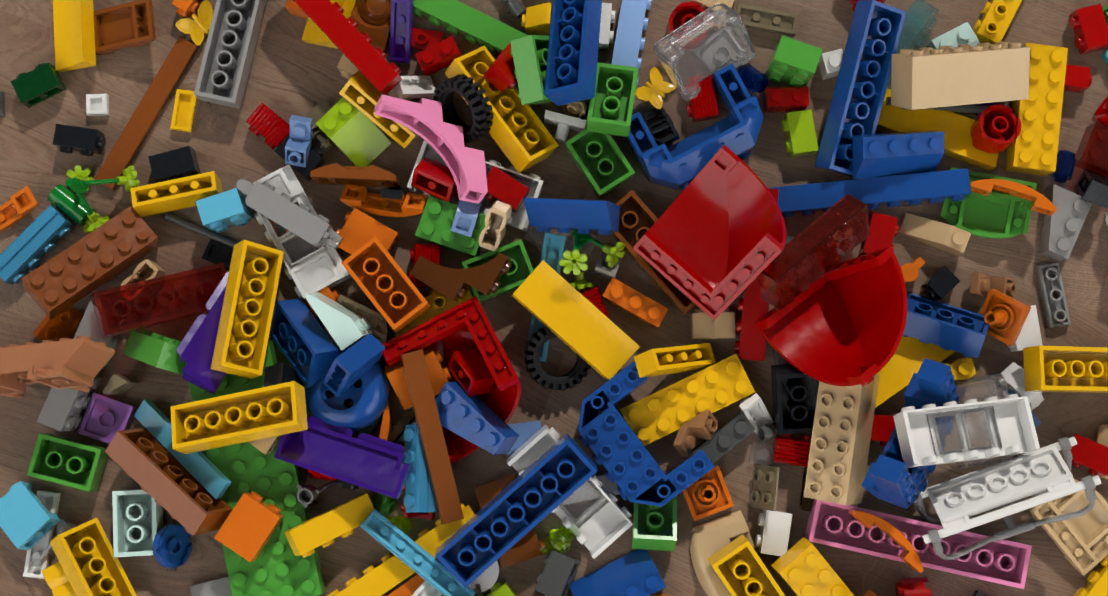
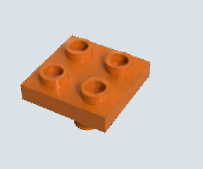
M990 289L980 311V314L984 315L985 323H989L987 334L1009 346H1014L1031 307L996 289Z
M71 306L52 320L46 315L32 334L40 340L59 341L60 338L73 339L84 313Z
M719 465L682 491L693 521L734 506Z

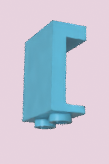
M24 481L13 484L9 489L10 491L0 498V527L17 549L30 550L60 519L56 514L48 512L32 492L31 488L33 486L31 483Z

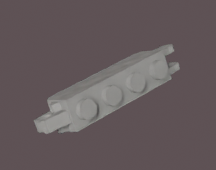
M246 179L238 180L236 187L247 196L245 198L247 206L315 247L325 244L338 249L343 238L332 230L333 227L328 224L330 222L329 219L321 214L317 217L310 213L312 209L302 203L299 206L292 202L294 198L284 192L279 195L274 192L275 187L265 181L263 184L258 181L252 184Z

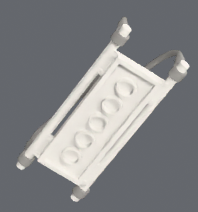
M1074 436L1070 438L1063 437L1058 439V442L1033 452L1025 453L928 487L924 492L921 491L919 498L914 504L917 512L920 513L924 520L943 526V529H933L928 531V534L923 535L924 543L932 542L935 553L940 558L953 560L993 541L998 542L1033 530L1040 525L1079 517L1090 512L1095 505L1096 485L1101 484V480L1098 475L1093 477L1089 475L1081 478V481L1075 482L1070 472L1073 460L1071 449L1072 446L1077 445V441ZM1060 450H1062L1063 458L1059 453ZM1085 490L1087 500L1089 501V504L1079 511L1034 522L1031 520L1020 525H1016L1011 516L1012 514ZM923 498H930L939 520L931 518L925 513ZM1000 518L1004 519L1008 529L996 532L993 536L983 539L959 552L949 555L943 553L942 538Z

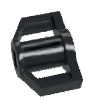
M663 107L645 114V123L658 145L663 143L668 145L680 139L673 121ZM660 115L662 116V118L650 125H647L648 121ZM668 131L672 133L660 140L656 138Z

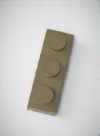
M738 3L733 25L794 37L796 35L799 14Z

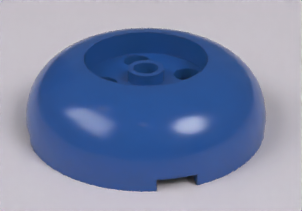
M338 347L339 355L345 352L347 349L341 351V349ZM380 360L359 378L362 380L360 388H356L355 384H353L338 398L335 395L331 399L327 398L326 394L329 389L323 384L326 375L309 388H306L304 385L306 404L314 417L331 425L350 428L353 432L372 425L384 412L390 395V382ZM350 398L353 400V406L347 408L345 401Z

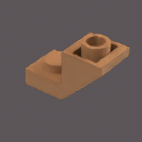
M972 272L969 293L986 298L990 289H996L1014 298L1016 294V280L1008 277L988 276L979 272Z
M710 410L703 411L680 426L673 444L682 457H690L692 449L695 447L696 439L712 440L714 432L717 430L718 421Z

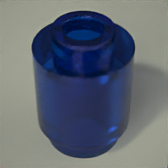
M745 65L738 71L745 87L752 92L761 93L766 89L768 85L766 75L752 65Z
M1066 150L1058 151L1056 172L1050 174L1054 181L1066 183L1067 180L1072 179L1076 163L1075 153Z

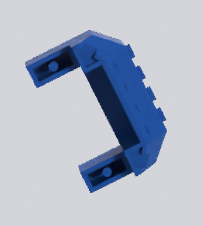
M733 63L718 70L712 76L713 83L729 111L728 117L668 148L665 143L658 146L640 112L632 115L629 137L625 138L649 182L675 190L680 188L684 190L723 145L728 147L741 160L750 156L749 152L755 147L764 117L756 96H750Z
M924 358L918 373L913 374L904 393L906 400L904 407L915 406V409H922V406L927 404H936V407L943 406V403L956 401L958 404L959 395L957 394V386L954 382L951 367ZM954 415L935 417L942 452L945 447L944 440L953 430L954 424L952 422ZM895 426L882 455H879L876 463L872 462L862 487L878 499L907 509L919 498L921 491L924 492L928 485L927 478L929 473L934 472L936 465L907 468L906 463L902 459Z
M634 361L582 400L578 428L581 436L578 438L585 447L590 446L593 450L592 457L598 465H604L607 469L604 472L612 483L616 481L620 487L618 492L625 501L629 499L630 502L662 507L713 469L715 465L701 449L669 474L666 471L663 472L618 412L619 409L616 404L649 380L648 377L639 378Z

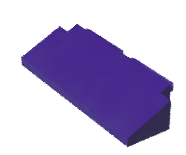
M229 271L206 303V309L209 311L207 316L201 314L197 317L177 348L180 360L187 363L183 369V379L212 394H215L227 373L212 370L211 364Z
M310 416L307 419L308 430L281 436L274 458L399 499L413 468L408 464H403L406 458L403 446L365 433H361L357 439L353 438V431L350 428L331 425L314 416Z

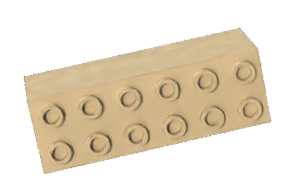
M998 41L996 44L977 43V46L960 44L958 47L939 46V49H933V47H922L919 50L900 49V53L892 54L891 105L915 110L1028 99L1030 47H1023L1019 42Z
M878 374L874 375V380L865 386L859 384L843 387L819 381L804 489L805 498L843 505L862 504L864 492L862 483L866 477L879 381Z

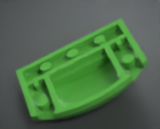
M968 170L970 183L982 179H1003L1026 185L1034 190L1037 187V183ZM993 189L989 196L971 191V194L965 197L963 201L952 202L951 199H944L941 218L948 221L952 226L970 232L974 236L992 239L1011 238L1028 232L1032 201Z

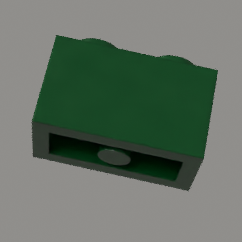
M49 62L41 63L34 70L28 73H21L17 75L16 79L11 81L20 102L28 108L67 90L58 71Z

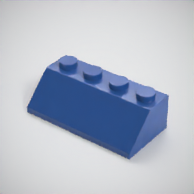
M930 130L853 136V179L935 172L944 154V132Z
M524 198L529 224L531 227L537 228V232L550 233V229H557V233L570 234V230H578V234L587 235L591 231H598V235H611V232H618L620 206L609 201Z
M907 292V317L903 332L904 337L910 336L919 339L923 343H932L945 350L960 352L967 357H979L989 327V323L986 324L984 321V315Z
M301 298L277 301L270 336L306 388H309L328 373L334 359L339 355L338 347L333 343Z
M636 549L572 582L570 590L573 596H649L665 588L666 585L648 550Z

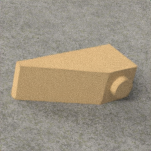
M905 213L898 231L900 234L955 256L964 253L971 236L970 232L955 226Z

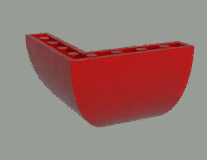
M723 145L632 249L715 321L783 251L787 232L780 208L768 188L747 164L728 147Z
M887 247L827 266L754 324L768 343L785 360L806 375L834 386L868 385L874 380L873 376L893 357L905 329L907 293L899 262L892 248Z
M476 296L382 344L385 347L383 355L389 366L400 361L401 354L420 350L431 345L434 351L439 350L443 359L440 364L442 368H446L454 351L475 348L485 361L494 379L490 393L476 396L506 424L518 406L521 396L519 378ZM450 372L452 379H450L449 382H457V380ZM442 426L451 464L480 448Z

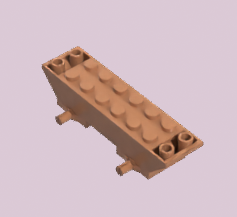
M77 336V339L60 338L59 341L42 340V343L25 342V345L21 346L9 344L8 347H0V396L13 397L18 400L22 399L26 385L37 383L56 389H74L85 393L89 392L94 384V377L115 354V349L107 347L106 343L91 341V338L88 336Z

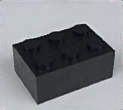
M791 364L771 366L773 424L778 434L785 435L813 431L819 381L801 372Z

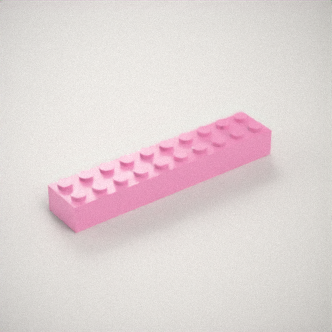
M812 499L804 537L810 542L904 562L898 557L904 551L903 548L875 524L870 529L866 528L848 513L851 509L875 515L898 529L914 547L923 567L1021 589L1025 587L1032 549L1031 545L1003 539L998 542L988 543L959 558L944 560L935 553L932 542L925 544L922 538L930 530L943 529L941 525L856 506ZM963 531L942 538L943 553L949 555L959 552L990 536Z

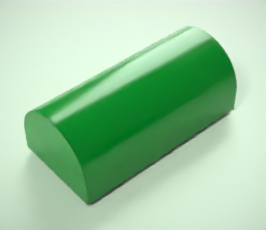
M57 185L48 195V201L83 227L88 217L81 200L64 185Z

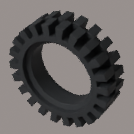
M456 75L437 85V89L434 90L436 95L433 96V100L442 102L443 122L463 127L465 144L473 142L490 131L489 127L493 124L490 120L493 119V114L489 113V111L493 109L492 105H487L486 103L490 101L489 97L484 98L483 96L486 91L483 88L478 89L480 86L478 82L473 83L474 79L471 77L467 78V75ZM454 92L462 95L468 102L473 115L472 126L466 125L457 115L453 105Z
M546 326L537 329L538 331L531 335L530 341H527V349L524 350V363L532 379L541 386L555 391H563L566 388L571 389L575 387V384H580L582 382L581 379L588 375L586 372L591 366L578 354L575 366L565 375L551 376L542 369L539 361L541 347L549 339L557 336Z

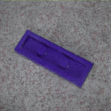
M391 0L389 61L411 63L414 0Z

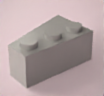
M1052 184L1045 188L1044 195L1057 209L1052 216L1044 214L1040 254L1061 262L1069 259L1092 203L1083 200L1076 193Z

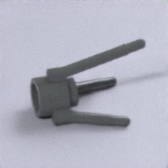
M306 470L300 484L296 487L299 490L297 492L298 501L303 504L304 508L318 504V501L315 500L318 494L336 484L337 480L329 481L319 488L313 485L305 486L309 474L308 470Z

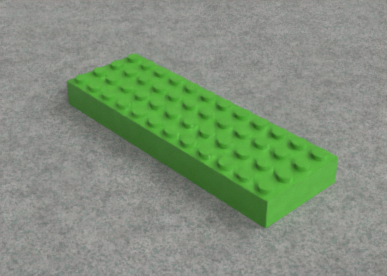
M268 339L262 376L248 379L227 373L215 394L189 382L193 402L264 387L265 367L278 363L274 341ZM249 442L203 451V454L231 481L221 499L232 509L243 493L254 491L263 497L262 501L267 505H270V503L274 504L282 510L280 513L284 515V518L257 559L251 563L222 544L233 596H318L326 592L318 549L315 548V553L305 558L302 555L295 556L284 533L310 520L311 516L309 507L304 508L303 504L297 499V492L299 490L296 487L302 479L300 466L274 458L279 442L271 454L268 455L256 449Z

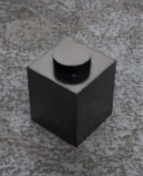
M943 266L925 281L922 286L925 288L924 292L929 298L939 300L951 291L960 280L946 266Z

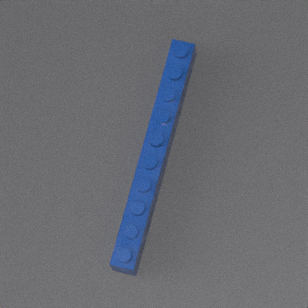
M968 168L770 188L779 189L778 206L783 218L794 217L793 214L802 213V216L815 215L817 211H823V214L836 213L838 209H844L845 212L857 211L858 207L874 210L878 209L879 205L895 208L900 207V203H909V206L921 205L922 201H930V204L942 203L943 199H951L952 202L965 200V197L971 194Z

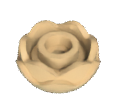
M584 100L562 105L565 115L582 119L586 114Z

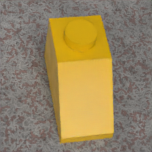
M547 2L527 7L526 14H522L521 27H525L526 34L550 35L552 3Z

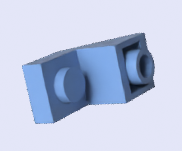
M291 115L289 119L290 137L285 145V164L306 167L313 136V118Z
M460 200L451 231L471 237L482 201L476 204Z

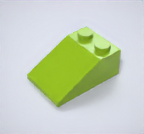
M344 97L315 123L355 166H369L392 144L368 117Z

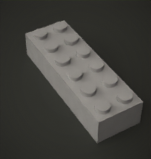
M267 0L216 1L194 95L200 101L241 109Z
M90 301L73 339H77V336H88L91 338V341L106 343L107 347L115 349L118 343V334L127 323V314L107 305ZM109 361L94 377V384L89 392L85 393L80 390L56 389L52 387L37 422L58 431H76L79 429L83 421L84 411L88 408L92 393L101 382L100 375L107 368Z

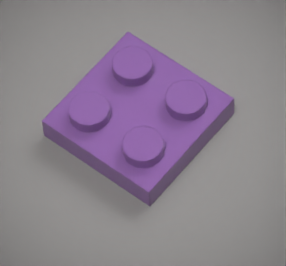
M93 392L78 433L110 444L117 431L128 429L135 406Z

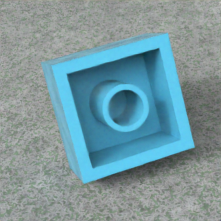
M237 188L196 201L203 226L216 231V233L227 231L228 227L232 225H246L249 223L248 220L254 219L250 207L246 205L245 194Z

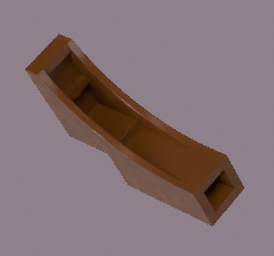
M500 253L489 262L480 266L454 269L441 266L426 257L420 256L409 275L453 301H458L459 298L463 299L468 291L467 284L490 296L498 290L501 284L499 280L503 274L506 275L512 265L510 263L512 258Z

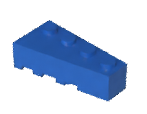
M446 382L435 399L441 426L493 455L509 453L519 437L476 395L468 397L458 382Z

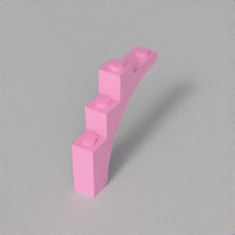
M382 94L374 108L375 115L391 119L421 136L435 149L451 171L457 186L459 200L479 204L488 192L484 151L465 147L463 127L443 122L442 102L421 98L420 102L416 103Z

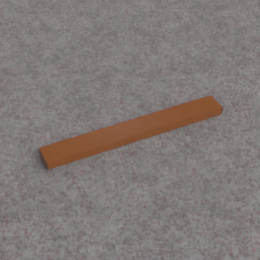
M179 36L96 175L95 180L114 179L117 176H123V169L128 168L197 53L199 49L197 45ZM117 183L103 184L114 191L117 187Z
M423 349L401 354L441 524L444 525L464 519Z

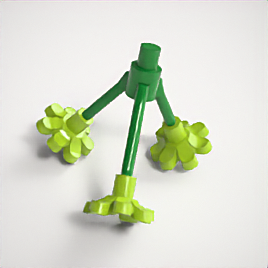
M76 165L75 171L67 170L66 175L70 178L65 181L66 185L77 194L87 211L88 219L85 221L86 225L83 226V230L88 234L109 221L107 215L100 216L92 211L83 194L90 189V185L124 184L125 191L131 192V188L138 187L140 183L138 179H135L137 178V171L134 170L133 165L123 169V176L102 180H94L93 177L88 176L91 174L89 168L82 170L81 165Z
M573 230V252L569 250L564 251V258L560 259L559 265L565 266L563 269L565 274H569L573 270L576 281L569 284L574 288H594L591 282L584 280V272L582 271L588 269L585 263L588 258L586 254H581V247L588 242L600 247L604 253L608 254L606 257L608 266L613 268L619 261L618 257L622 258L625 252L622 250L626 244L617 242L616 246L611 247L608 244H602L590 235L578 234V230Z

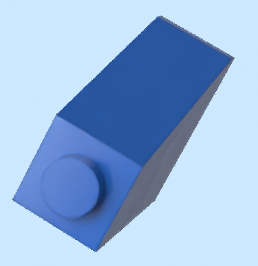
M371 333L334 359L323 384L337 398L340 397L380 359L385 347Z

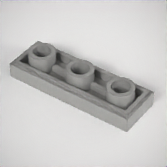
M1059 262L1036 266L1048 329L1071 325ZM1053 292L1056 294V298H1053Z

